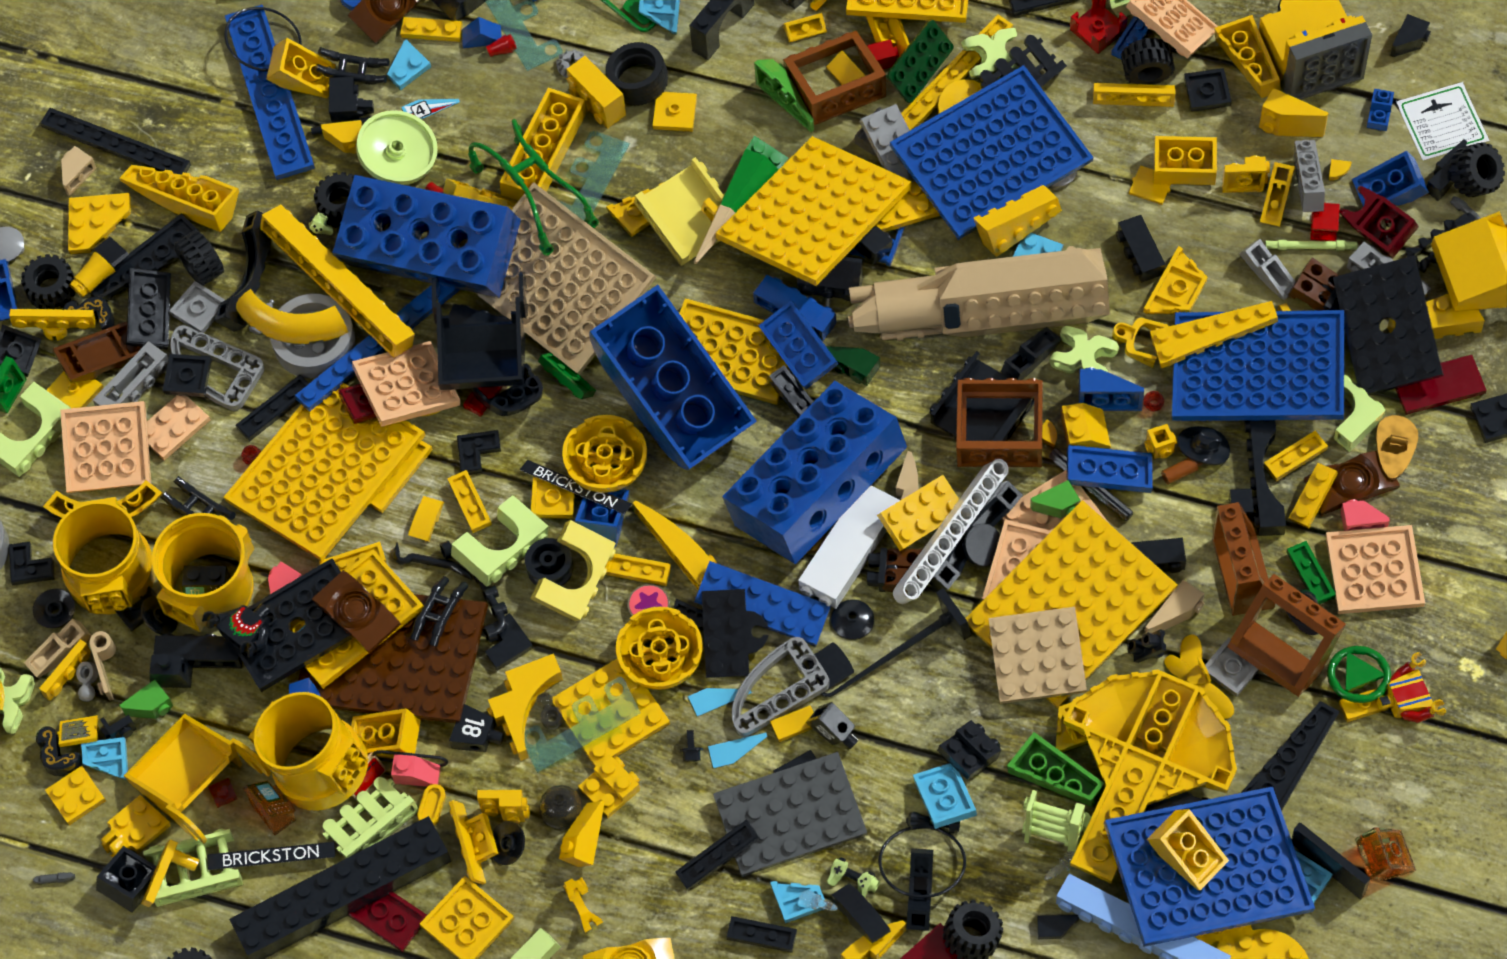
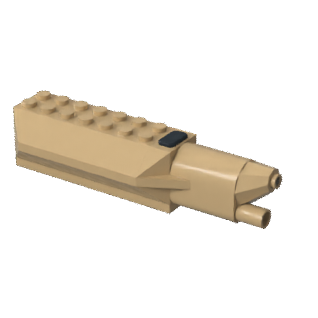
M1100 248L1088 250L1073 249L956 263L952 266L935 268L934 276L875 282L874 285L849 288L851 304L862 303L852 311L851 316H848L849 327L854 328V332L881 333L880 338L882 340L897 339V341H901L903 338H924L925 335L942 333L944 335L964 338L1089 323L1110 315L1108 279Z

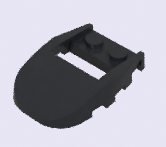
M527 363L524 369V385H513L491 399H488L478 388H470L479 402L499 416L517 414L538 402L543 395L542 382L538 376L532 373V368Z

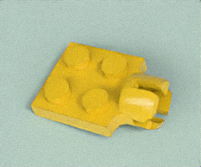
M139 795L107 822L111 830L101 838V845L107 853L112 851L111 857H114L123 846L138 854L168 829L170 822L145 798Z

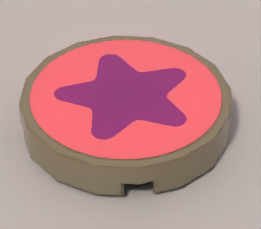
M645 584L631 592L627 607L632 617L637 612L651 607L670 608V599L662 587L655 584Z

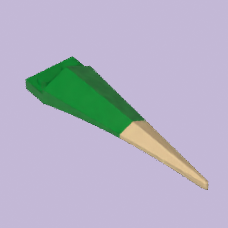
M756 136L753 137L742 154L694 264H697L718 239H716L715 233L786 163L787 156Z

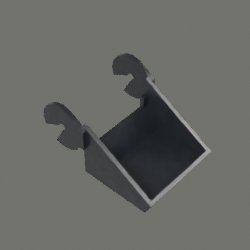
M524 271L519 272V297H515L516 311H511L512 321L450 325L449 315L442 316L440 302L438 303V297L441 294L439 280L437 277L432 278V310L434 322L437 324L438 385L440 390L524 385L526 340L522 318L528 316V303L525 297L527 283Z

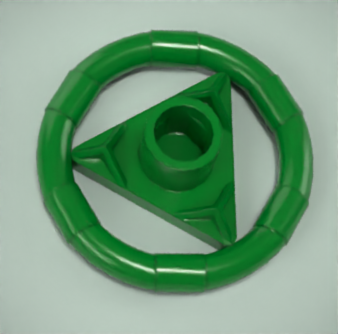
M1350 646L1335 653L1329 661L1327 678L1333 691L1341 698L1353 703H1368L1378 699L1387 691V684L1391 679V669L1385 657L1376 650L1366 646ZM1353 654L1372 657L1377 661L1383 672ZM1344 657H1346L1345 690L1335 677V669ZM1383 678L1376 691L1370 694L1349 693Z

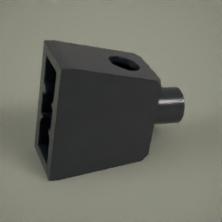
M165 653L151 655L150 683L156 680L161 688H191L193 667L182 655Z

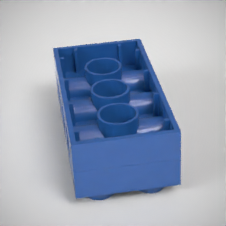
M354 175L333 254L349 266L432 283V278L437 277L439 285L500 298L521 219L507 206ZM391 223L390 227L383 231L384 226ZM429 231L428 236L421 239L422 234ZM468 239L467 243L459 248L460 242Z
M834 381L722 496L734 525L796 565L907 448L897 417Z

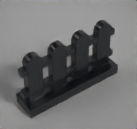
M1028 35L1024 39V45L1026 46L1024 51L1015 46L1009 51V56L1012 59L1010 62L1003 58L996 60L994 63V67L997 70L996 73L992 74L989 70H983L980 73L979 79L982 82L980 86L983 89L997 81L1000 75L1004 77L1013 72L1012 66L1016 64L1018 68L1024 65L1039 86L1042 87L1067 65L1063 60L1058 63L1054 61L1056 56L1054 54L1050 56L1042 46L1043 40L1041 38L1037 40L1034 35ZM1031 52L1039 62L1037 67L1026 56L1028 53ZM1044 69L1046 73L1042 75L1039 71Z

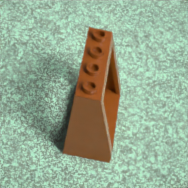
M857 31L845 33L841 37L827 40L821 45L809 47L803 52L789 55L783 59V65L810 112L814 125L886 97V74ZM855 46L870 74L815 95L798 68Z
M972 378L958 380L957 467H983L996 459L1004 460L1008 467H1042L1043 380L1035 378L1027 380H1016L1014 378L1006 380H995L993 378L974 380ZM967 398H1034V441H966Z
M1239 502L1217 506L1212 536L1232 616L1246 614L1262 585L1268 580L1255 528ZM1267 598L1261 611L1275 608V603Z
M1273 574L1262 585L1227 647L1299 697L1321 674L1346 623ZM1267 598L1324 637L1310 660L1256 622Z

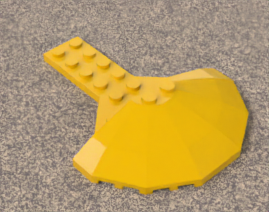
M1157 669L1152 670V672L1110 675L1099 685L1093 686L1082 696L1073 699L1063 723L1086 737L1106 787L1070 862V866L1112 883L1118 867L1103 824L1105 820L1145 812L1147 805L1197 787L1224 793L1228 792L1237 772L1231 728L1227 720L1225 721L1219 713L1216 705L1207 697L1203 688Z

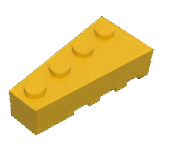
M1253 15L1214 28L1216 42L1261 98L1269 96L1273 88L1281 91L1280 78Z
M1042 185L1021 195V198L1017 201L1010 200L1005 203L1004 207L998 210L993 208L988 211L987 215L983 217L978 215L973 219L982 244L998 257L1055 217L1062 209L1058 198Z
M1449 293L1427 301L1435 339H1440L1447 335L1455 334V336H1460L1468 332H1482L1485 320L1479 309L1455 311ZM1389 318L1387 328L1391 333L1396 327V323L1393 319Z

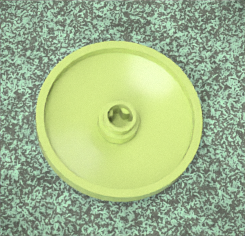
M385 111L372 116L363 124L357 137L356 152L363 168L377 180L407 185L421 180L431 171L437 157V141L430 127L417 116L403 111Z

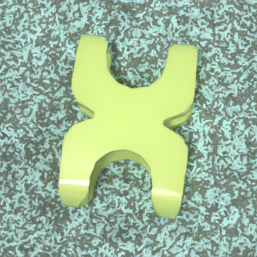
M1015 28L998 30L991 38L986 34H979L968 37L961 42L963 50L976 51L981 56V64L969 71L971 79H979V75L983 70H989L993 73L996 70L994 63L999 58H1003L1007 62L1012 60L1005 50V43L1012 41L1017 36ZM1016 64L1012 66L1013 70L1018 69Z
M1064 326L1060 332V337L1064 343L1072 346L1073 349L1067 353L1054 352L1049 359V363L1053 368L1069 374L1074 373L1078 369L1089 367L1108 372L1106 367L1100 365L1095 360L1101 356L1114 357L1119 351V345L1116 341L1100 335L1087 340V333L1084 330Z
M0 668V680L3 685L5 675ZM23 674L15 685L11 687L3 686L5 699L3 711L0 710V714H4L2 724L7 733H16L23 715L19 706L29 702L35 685L34 678L31 675Z

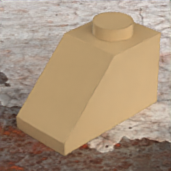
M76 146L67 151L61 159L62 181L67 195L71 196L97 169L93 158Z

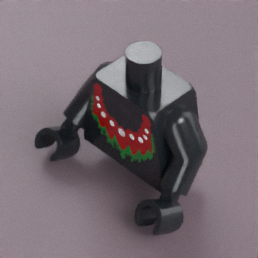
M261 603L254 611L242 605L239 608L215 614L211 611L204 613L202 622L208 621L206 626L209 629L213 628L214 624H216L220 634L240 649V653H245L247 657L251 658L255 652L267 646L270 629L264 618L270 613V610Z

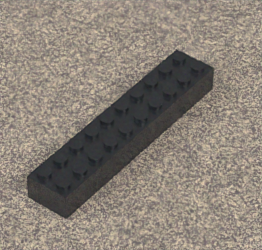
M428 816L241 912L229 920L248 958L265 959L348 916L349 913L365 907L364 905H369L387 896L389 892H394L452 861L448 850Z

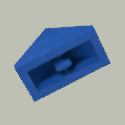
M481 17L476 18L461 30L463 49L488 46L502 37L501 25Z

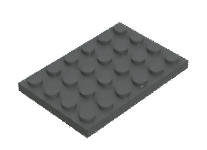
M838 752L713 793L726 834L747 819L760 837L759 840L735 857L741 877L867 835L866 827Z

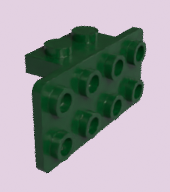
M928 20L887 72L886 77L907 103H911L952 52L954 45L934 20Z

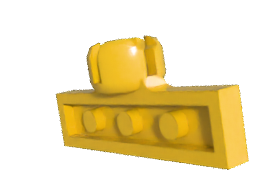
M10 309L9 314L12 327L41 328L45 337L51 341L54 340L53 337L55 336L57 341L64 339L68 334V328L88 329L95 328L96 325L93 310Z

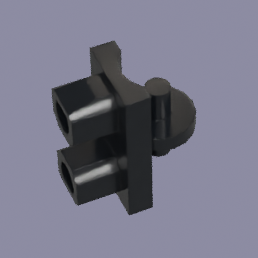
M1160 629L1154 633L1147 632L1138 640H1129L1127 642L1128 653L1133 654L1134 662L1140 663L1152 657H1162L1166 652V644L1164 643L1165 631Z

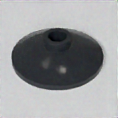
M50 589L41 593L33 604L35 620L41 626L49 629L66 625L75 613L73 597L62 589ZM54 610H59L56 614H52Z
M150 596L145 599L141 606V614L146 625L160 635L173 633L177 628L178 621L164 615L156 598L157 596Z
M860 600L843 601L832 613V627L844 639H861L869 634L873 628V611L866 603ZM854 614L856 618L850 619L849 615Z
M504 821L497 825L492 832L498 854L492 858L498 864L511 865L523 853L525 835L519 824L513 821Z

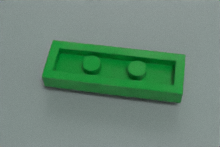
M552 353L540 356L537 362L543 366L545 371L555 376L560 384L571 390L575 397L579 399L593 397L596 389Z
M1307 541L1287 548L1286 553L1306 589L1316 596L1318 604L1334 599L1336 594Z

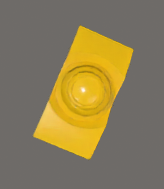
M671 938L644 939L631 945L606 947L583 955V959H675Z

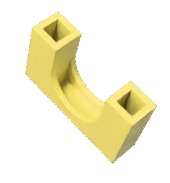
M570 520L565 522L557 542L578 552L584 558L587 565V577L584 583L577 589H566L546 578L539 579L530 599L576 622L586 617L589 611L587 605L590 599L593 600L597 594L598 588L596 585L606 574L607 569L605 566L607 561H611L616 550L613 548L616 543Z

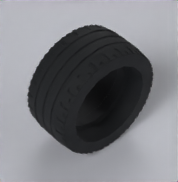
M643 42L628 43L617 48L608 58L606 77L623 93L625 104L639 106L653 102L666 89L668 72L661 53L653 45ZM640 64L655 68L652 74L641 82L625 83L619 80L623 72L632 66Z

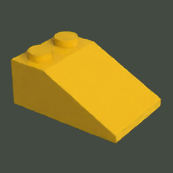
M285 38L273 47L266 79L284 89L328 98L329 77L316 72L315 67L317 64L335 69L336 64L291 39Z
M1273 88L1262 106L1259 128L1266 133H1272L1276 136L1323 137L1329 113Z
M399 709L353 716L351 727L363 741L368 755L377 750L415 753L421 719L414 716L408 709ZM376 754V756L381 758H394L393 754Z
M1190 809L1175 810L1146 839L1157 854L1198 891L1229 861Z

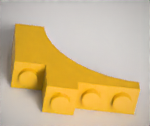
M554 653L506 671L507 680L503 682L507 693L488 699L490 706L486 709L488 715L495 719L497 727L502 725L506 736H511L513 741L509 743L514 755L518 754L520 761L529 758L525 746V727L531 709L546 690L563 680Z

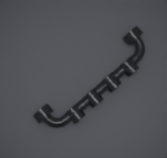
M448 540L440 543L439 546L445 559L452 557V544ZM474 576L476 583L479 584L484 599L488 601L493 616L498 620L496 627L493 624L483 627L485 638L491 643L498 640L497 635L505 630L507 625L505 614H508V610L504 602H497L496 598L499 597L496 586L486 587Z

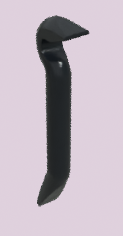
M396 543L393 557L400 565L417 562L451 569L470 580L473 579L462 566L454 561L410 553L402 558L400 557L399 545Z

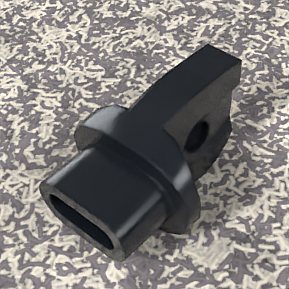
M687 730L688 748L680 749V752H683V762L701 761L700 751H703V748L695 747L694 730Z

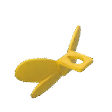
M1196 635L1186 636L1181 642L1180 658L1168 655L1164 659L1166 668L1176 677L1203 688L1207 697L1216 705L1224 719L1232 717L1234 714L1232 702L1219 688L1210 683L1209 672L1202 660L1200 639Z

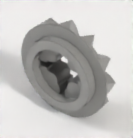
M574 48L573 51L566 49L565 53L559 54V58L556 60L558 72L567 77L566 69L570 67L569 62H571V59L574 58L575 62L585 56L584 53Z

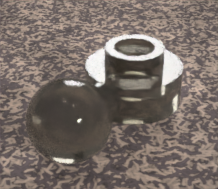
M547 692L540 693L536 698V704L540 709H543L540 715L542 725L551 730L560 727L563 722L561 710L552 706L553 697ZM555 718V721L550 722L549 719Z

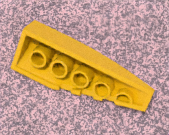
M131 165L119 178L121 182L156 204L175 214L180 215L182 213L188 220L221 232L233 218L239 194L238 188L208 176L200 175V177H193L190 173L184 172L182 175L173 174L170 170L160 172L156 171L155 168Z

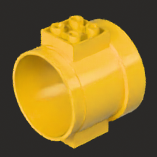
M116 497L73 503V509L60 520L53 536L54 553L61 566L62 577L70 595L77 604L88 610L89 613L116 614L115 610L121 611L127 607H132L133 604L141 599L140 596L143 597L146 594L149 585L152 588L156 577L152 566V550L147 540L138 532L132 517L126 510L120 507ZM120 534L133 538L132 547L126 558L109 571L99 574H83L70 568L78 551L88 542L98 537Z
M194 513L173 521L161 532L152 551V566L162 587L156 598L164 615L201 632L204 626L207 627L208 621L202 622L205 612L211 611L218 614L239 608L242 605H249L254 591V581L248 566V559L255 549L248 530L240 524L234 525L221 515ZM210 554H222L240 562L232 578L214 591L195 595L175 590L177 578L184 569V566H187L199 557Z
M296 692L285 695L274 702L272 701L261 714L256 726L248 736L254 744L257 754L272 772L277 787L292 804L302 809L312 811L326 810L343 803L357 791L367 772L369 759L361 738L348 723L339 718L324 698L314 693ZM332 729L327 744L314 758L300 765L284 766L288 754L299 741L314 732Z

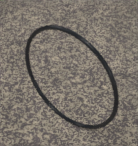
M250 7L240 10L228 20L224 30V40L231 55L246 67L268 72V69L254 67L245 63L234 54L229 46L227 39L228 27L231 21L243 12L266 10L282 16L293 26L298 35L299 44L302 45L298 28L284 14L266 7Z
M907 827L891 835L883 844L878 858L880 873L891 888L903 895L914 898L936 897L954 888L964 875L966 855L960 842L945 830L940 828L931 829L947 835L958 845L963 857L962 871L958 879L951 886L938 893L916 895L902 891L894 886L885 876L882 868V855L885 847L894 837L912 829Z

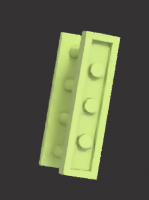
M1032 790L1031 797H1026L1023 810H1026V820L1022 828V833L1025 834L1024 842L1029 843L1031 834L1065 843L1064 846L1068 847L1067 854L1074 856L1082 838L1085 805L1076 803L1074 810H1064L1036 802L1037 791Z
M218 829L211 834L204 835L207 839L205 844L199 839L196 841L193 838L178 842L176 850L183 853L197 851L202 877L191 881L188 878L187 868L177 865L180 882L178 885L169 887L164 876L154 901L157 907L243 885L242 876L238 869L223 868L222 873L217 875H211L210 870H208L205 848L218 845L220 853L228 852L227 842L234 841L230 829ZM155 845L150 847L149 850L143 851L146 860L153 862L157 866L165 846Z

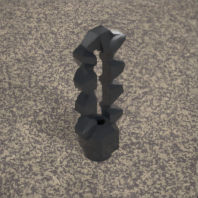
M1471 213L1461 215L1456 220H1445L1444 230L1433 229L1430 232L1431 239L1420 238L1418 239V248H1406L1405 253L1407 257L1414 255L1416 257V255L1421 254L1423 250L1431 246L1434 236L1473 222L1476 218ZM1434 252L1430 253L1428 257L1423 258L1420 262L1416 257L1418 268L1423 273L1427 270L1430 262L1437 263Z

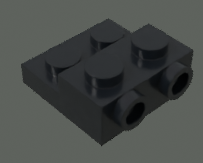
M2 324L0 329V366L6 356L13 358L24 376L28 377L42 338Z
M972 720L957 729L954 736L940 744L937 749L967 780L996 761L1002 750L998 740L995 738L990 739L985 734L984 727L979 723L975 724Z

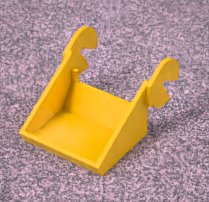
M1500 211L1434 236L1431 247L1455 311L1507 308V224L1505 225Z
M184 714L133 765L124 777L135 789L175 821L196 841L199 839L205 844L207 839L204 834L181 812L231 761L240 768L242 762L239 755L258 773H264L269 777L271 771L261 758L245 744L235 738L228 740Z

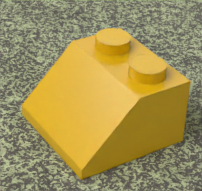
M1085 403L1062 406L1061 419L1067 447L1068 445L1104 449L1111 448L1103 409Z

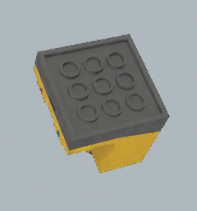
M1280 0L1276 13H1269L1260 18L1259 32L1280 78V86L1284 93L1302 100L1364 79L1372 33L1364 17L1347 16L1339 0Z

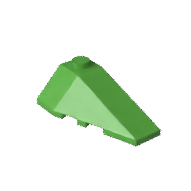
M773 59L755 61L756 85L812 133L814 131V120L789 77L786 68Z

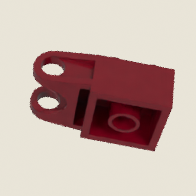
M1359 186L1357 190L1365 199L1363 208L1356 212L1341 208L1339 213L1362 237L1393 259L1419 226L1412 217L1385 197L1363 186Z

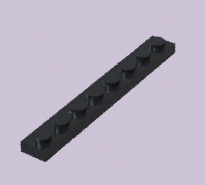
M53 108L48 109L40 122L41 127L141 166L155 168L156 171L170 170L173 174L182 175L183 172L187 173L191 166L189 160Z

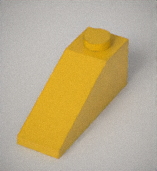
M1274 162L1260 219L1261 223L1280 227L1295 166Z
M605 802L586 803L563 837L560 847V860L576 867L593 865Z

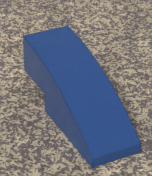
M6 259L0 260V321L10 319V309H18L11 272Z

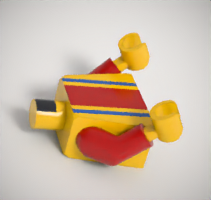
M1420 652L1412 655V662L1408 661L1395 671L1391 676L1390 682L1387 684L1388 689L1384 693L1385 696L1378 697L1377 699L1380 710L1391 708L1395 718H1403L1415 723L1432 718L1435 713L1440 716L1446 713L1445 708L1437 710L1439 706L1445 703L1440 699L1432 701L1419 669L1415 670L1416 666L1423 667L1426 665L1425 659L1420 663L1416 662L1417 658L1422 655Z

